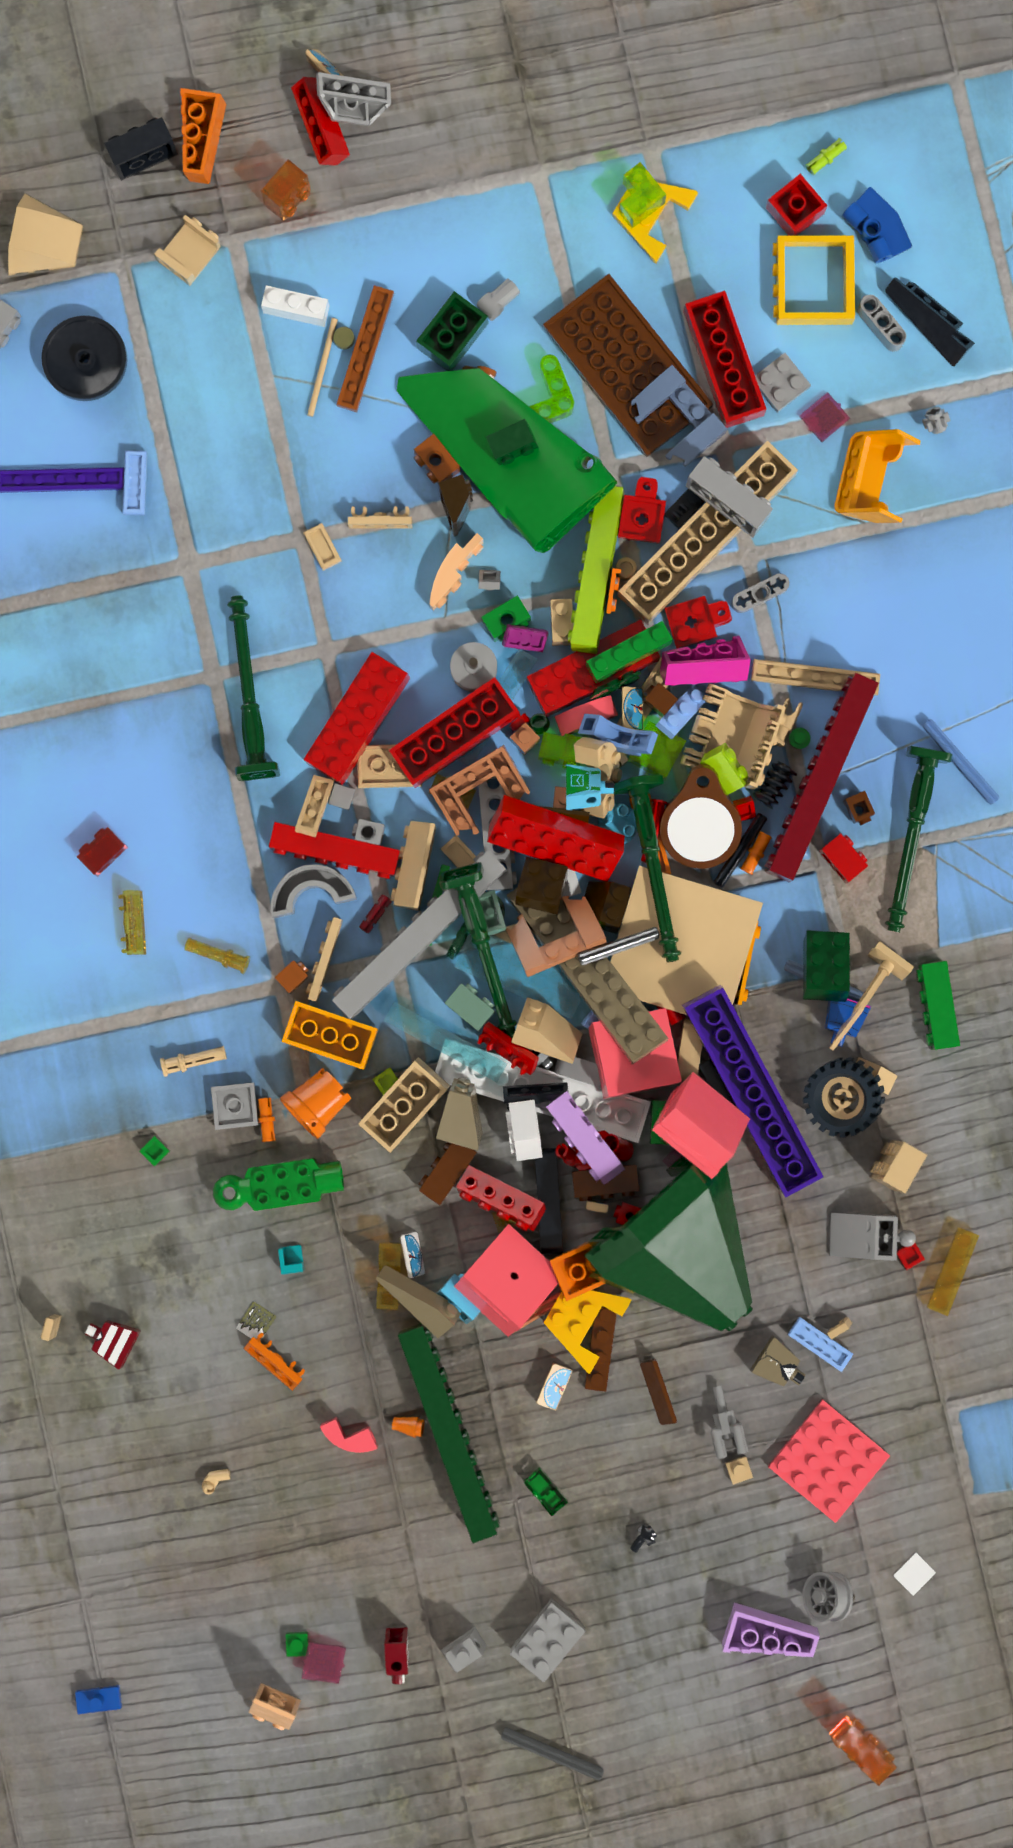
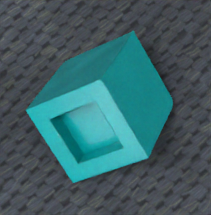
M301 1245L280 1247L278 1249L281 1275L303 1272L305 1270Z

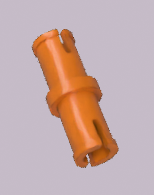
M762 831L759 832L753 847H750L748 850L749 854L740 868L741 870L753 875L760 858L763 859V853L772 839L770 835Z
M271 1098L258 1099L260 1113L258 1123H261L262 1142L276 1141L273 1123L275 1117L272 1114Z

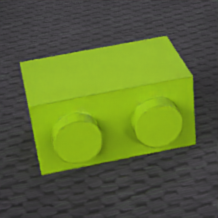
M726 743L704 754L700 764L710 765L715 769L727 794L745 786L748 779L747 770L739 764L735 752Z

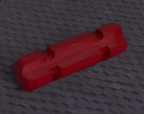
M382 894L377 900L378 904L375 903L369 911L366 921L363 920L359 925L360 929L369 934L374 928L373 924H377L386 911L384 910L385 907L388 908L392 901L386 895Z

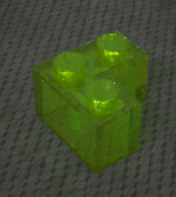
M641 162L624 174L623 185L631 193V196L620 203L619 213L629 226L633 228L664 205L667 194Z
M544 732L538 760H542L541 763L548 766H554V763L561 764L563 769H566V764L580 766L581 763L575 761L574 744L583 737L569 734L560 736Z

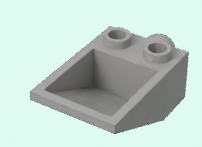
M831 1213L830 1256L897 1261V1242H900L905 1247H910L915 1243L916 1236L911 1230H903L900 1234L897 1233L898 1217L896 1215ZM888 1222L889 1227L884 1230L881 1228V1223ZM881 1244H888V1249L882 1251L880 1249Z

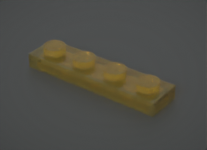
M957 1227L927 1308L946 1316L949 1315L979 1235Z

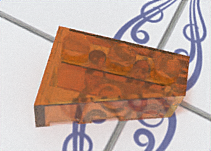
M847 1715L829 1735L837 1748H841L851 1761H854L873 1782L880 1786L897 1768L894 1763L896 1758L887 1749L883 1751L878 1746L880 1742L873 1734L867 1735L862 1730L864 1726L857 1718L854 1717L852 1720Z

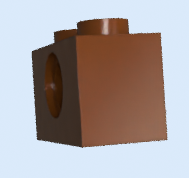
M434 434L414 448V460L420 467L424 466L427 469V476L433 484L453 478L460 472L458 463ZM432 458H439L441 463L437 466L431 465L430 460Z

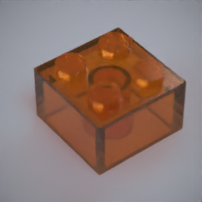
M288 159L262 188L261 195L264 205L283 221L287 217L293 216L297 210L296 206L301 201L304 202L310 195L311 189L308 175Z

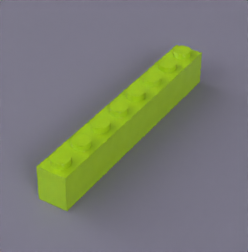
M615 486L594 507V511L589 513L588 524H591L590 531H586L585 544H588L587 551L583 550L581 563H584V568L579 571L578 583H581L580 590H576L575 593L577 609L572 611L571 623H574L573 630H569L568 643H571L572 651L593 654L598 652L623 506V487Z

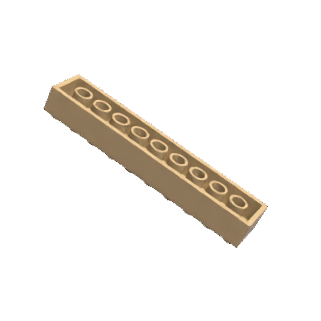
M766 441L734 475L737 477L736 481L740 484L750 486L757 497H764L770 502L796 476L798 469L769 441ZM706 502L618 591L617 596L648 625L742 529Z

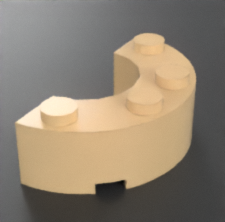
M583 737L574 744L575 761L577 763L586 764L587 767L599 768L601 770V781H614L615 784L621 780L622 770L619 769L621 754L613 743ZM601 794V805L581 808V811L590 812L589 815L604 819L608 811H612L614 807L615 794Z

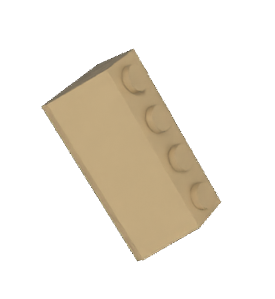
M410 821V825L405 826L403 838L407 839L405 847L401 846L399 859L403 860L401 868L397 867L395 880H398L397 889H392L390 901H394L393 905L395 907L415 911L420 910L436 831L434 823Z

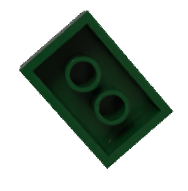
M454 291L416 340L417 349L445 370L453 371L488 325V316Z
M807 930L803 941V1000L846 1002L850 992V933Z

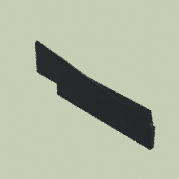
M893 278L885 292L953 367L957 365L975 344L958 331L964 323L916 283L908 282L904 285L898 278Z

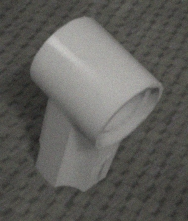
M507 279L492 293H486L476 305L488 316L490 321H493L503 312L504 307L520 294V291L512 280Z

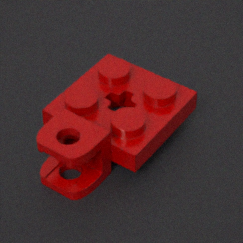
M640 477L637 481L635 496L624 495L618 538L660 544L666 501L656 499L658 489L656 479ZM649 486L650 490H645L643 487ZM641 514H645V518L648 519V522H644L643 525L636 521V517H640Z
M706 596L665 608L676 649L716 638L715 628L732 621L731 612L726 601L708 604ZM721 610L725 611L723 616L718 615ZM689 617L697 619L693 628H690L689 625L685 626V622L688 621Z

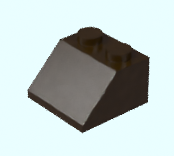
M611 881L588 882L584 896L602 930L618 934L631 893V887Z

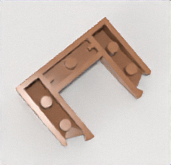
M504 745L429 789L456 836L460 835L459 830L472 829L473 834L480 833L460 796L488 779L496 776L509 797L520 800L525 792L529 795L530 790Z
M569 896L562 897L577 931L538 947L523 914L517 917L518 923L512 929H506L527 977L577 957L581 952L607 943L603 930L585 896H582V900H570Z

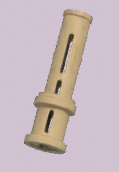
M222 1046L185 1056L180 1053L177 1057L160 1058L163 1075L167 1077L170 1073L186 1072L187 1068L226 1060L227 1056L225 1048Z

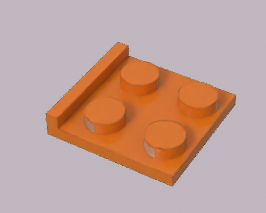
M612 568L606 608V613L608 614L615 612L617 599L613 598L614 590L618 591L620 578L616 577V573L621 574V569Z

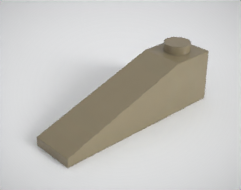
M386 1265L375 1278L436 1338L441 1337L452 1328L461 1315L456 1307L444 1297Z

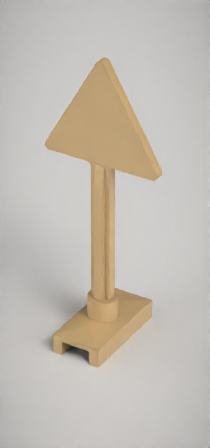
M880 941L867 955L880 964L878 973L853 1008L851 1016L840 1027L830 1046L831 1050L836 1048L863 1012L886 976L892 973L902 981L914 968V966Z

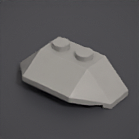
M322 72L316 73L317 95L332 121L369 126L391 105L390 83Z

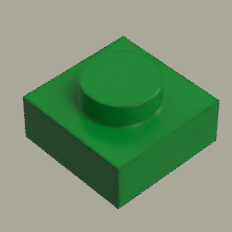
M154 1136L139 1152L153 1166H156L170 1150Z
M308 1632L286 1633V1657L308 1656Z

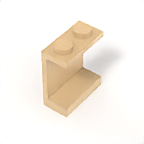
M185 215L183 217L185 223L164 251L159 248L154 255L161 265L190 286L221 246L218 240L219 237L213 231L209 230L207 232L196 218L192 217L190 219Z

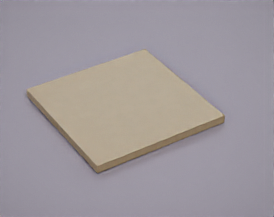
M639 866L617 940L652 927L658 929L659 938L612 955L610 961L638 999L648 1004L687 1015L682 1006L683 1004L721 985L733 1005L763 903L662 873L674 935L679 938V941L676 942L677 950L682 952L678 961L666 963V958L664 959L661 956L664 953L663 945L659 944V941L662 939L648 869Z

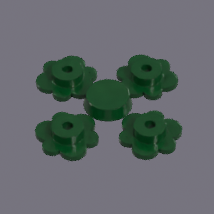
M633 670L622 675V680L617 678L606 685L597 687L593 690L594 694L590 696V701L606 697L617 689L629 686L640 679L639 675L641 672L634 673Z

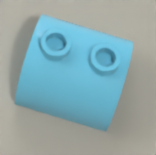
M461 1273L459 1276L454 1274L436 1294L444 1297L461 1313L459 1318L465 1324H468L474 1320L480 1313V1310L454 1287L463 1276Z

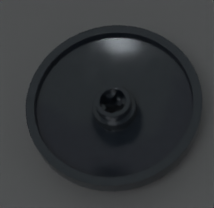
M76 316L59 323L47 336L42 349V366L47 379L59 393L73 400L92 401L108 395L120 384L127 368V350L120 334L108 322L93 316Z

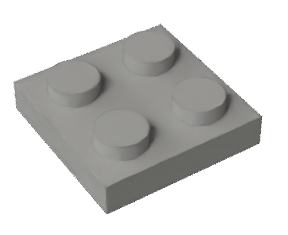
M786 353L755 375L762 395L777 413L811 387V384Z
M254 1082L211 1087L215 1130L259 1125Z

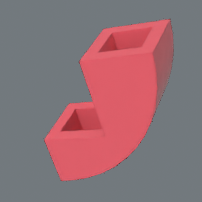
M610 695L569 709L555 716V720L561 736H566L579 731L584 714L601 715L610 720L618 716V713Z
M337 1417L320 1425L327 1439L343 1450L362 1453L378 1448L370 1426L345 1436Z

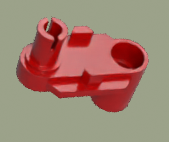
M605 1130L598 1132L619 1161L624 1162L632 1157L634 1148L629 1141L614 1134H609ZM559 1144L556 1147V1155L562 1158L566 1165L577 1168L580 1171L592 1169L588 1163L584 1165L576 1154L579 1151L575 1146L571 1148L565 1144H562V1146Z

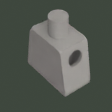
M473 1627L440 1651L451 1668L457 1673L481 1657L487 1644L477 1629Z

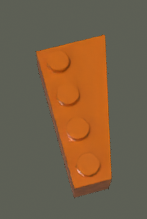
M180 88V95L182 97L183 172L190 182L210 184L226 102L219 93Z

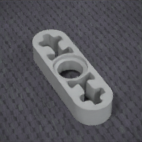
M776 574L737 593L732 599V608L738 613H744L785 593L790 584L788 577L784 574ZM776 579L780 582L784 581L783 589L776 587L772 589L774 594L771 595L770 588L766 584L769 583L771 587L776 584ZM757 588L765 589L766 597L758 599L754 594ZM750 592L751 599L755 603L752 604V601L749 600L745 603L744 608L741 605L737 606L738 598L745 600L749 597L747 593Z

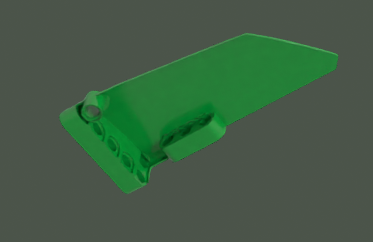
M480 368L426 373L398 378L396 391L432 434L438 438L496 510L505 519H509L537 552L545 553L549 551L617 484V480L602 464L600 458L587 452ZM525 419L539 448L534 449V452L530 455H521L515 458L508 465H499L494 458L486 436ZM592 459L593 466L587 469V463Z

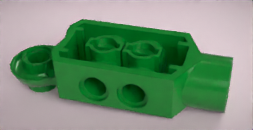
M315 1158L250 1167L244 1179L236 1175H226L216 1181L213 1187V1198L215 1203L225 1210H236L246 1202L254 1211L318 1202L323 1194L344 1191L341 1162L334 1161L319 1164ZM227 1187H232L235 1190L233 1199H228L225 1196L224 1191Z

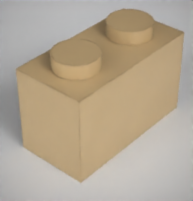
M552 599L550 601L552 646H569L571 643H568L569 630H573V623H571L572 599Z

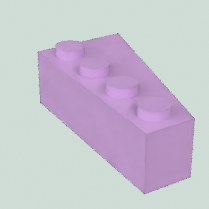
M567 1091L546 1106L555 1118L552 1121L559 1132L563 1130L567 1136L564 1137L571 1148L575 1146L579 1151L576 1155L584 1165L588 1163L592 1168L589 1170V1173L595 1181L600 1179L605 1185L625 1170L621 1162Z
M734 1603L722 1640V1651L813 1657L820 1636L817 1627Z

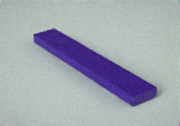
M124 467L0 470V493L124 490L125 469Z

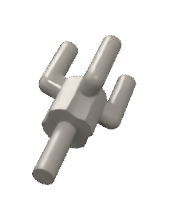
M722 1386L713 1387L719 1412L713 1414L715 1428L711 1430L716 1458L727 1457L724 1439L733 1437L738 1455L749 1452L743 1425L736 1423L734 1410L727 1411Z

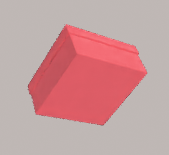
M666 1008L648 1012L666 1034L668 1041L633 1065L600 1021L591 1023L588 1029L598 1068L603 1099L672 1086L682 1082Z
M692 1072L679 1087L677 1086L671 1092L652 1130L712 1179L734 1156L750 1118Z
M508 1224L454 1287L509 1337L525 1324L557 1286L558 1281L549 1260Z

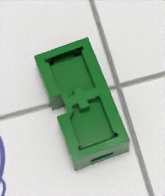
M539 1467L524 1480V1484L552 1517L568 1503V1500L557 1486L554 1489L550 1486L552 1480ZM540 1471V1474H538L534 1479H532L536 1475V1473Z

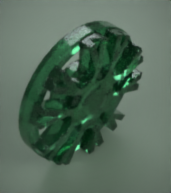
M465 922L460 930H458L456 938L453 939L452 945L447 952V957L452 960L456 958L469 935Z

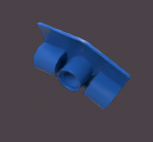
M869 187L842 214V217L860 233L861 239L866 242L875 264L884 262L912 247L897 211L872 187ZM872 227L874 228L876 233L870 234L867 232L866 228Z

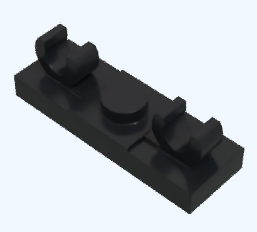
M687 489L664 513V516L680 529L705 501L690 489Z
M564 1082L503 1086L504 1104H507V1109L510 1110L509 1103L535 1100V1104L547 1101L552 1103L566 1091L568 1092V1084Z

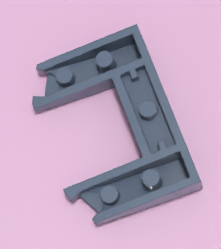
M671 365L631 401V405L637 404L639 416L635 417L637 424L668 399L693 426L694 430L671 449L665 457L671 460L674 455L684 459L683 466L686 467L726 433L727 428L714 413L712 414L686 384L683 376Z

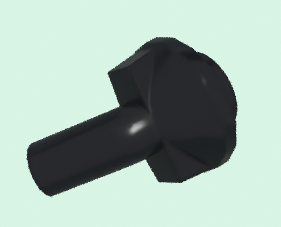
M643 1524L638 1529L640 1535L635 1539L630 1549L633 1552H638L644 1542L648 1546L656 1543L654 1538L657 1535L651 1526L646 1527Z

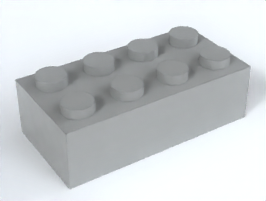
M704 456L688 476L686 487L754 538L773 510L771 503L764 497H757L754 494V490L747 484L742 485L736 481L737 477L730 471L725 472L719 468L720 465L713 458L708 459Z

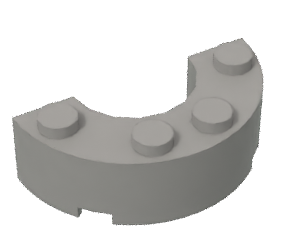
M304 865L290 871L277 885L271 899V916L275 919L295 914L297 898L304 891L311 888H320L332 895L336 904L357 900V897L350 883L339 872L323 865Z

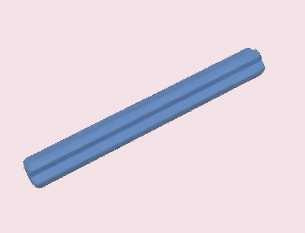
M932 719L928 720L923 725L924 730L944 752L953 754L951 761L985 800L991 805L999 799V795Z

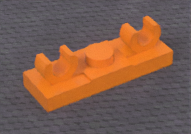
M260 1333L256 1338L253 1337L243 1349L293 1391L302 1381L301 1376L304 1374L305 1369L296 1373L293 1370L296 1364L295 1361L287 1366L278 1353L269 1351L268 1348L272 1345V1341L270 1340L267 1344H262L260 1339L263 1337V1333Z

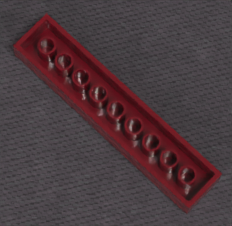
M856 672L852 677L848 676L841 688L844 694L837 698L832 709L835 711L834 716L831 715L824 727L827 733L825 736L820 737L815 748L818 750L817 756L814 755L807 766L810 772L805 777L803 776L798 787L801 789L800 795L797 794L791 803L790 808L793 811L783 821L781 827L784 828V832L777 836L773 845L776 850L774 854L771 853L765 863V867H767L766 873L789 883L794 880L879 682Z

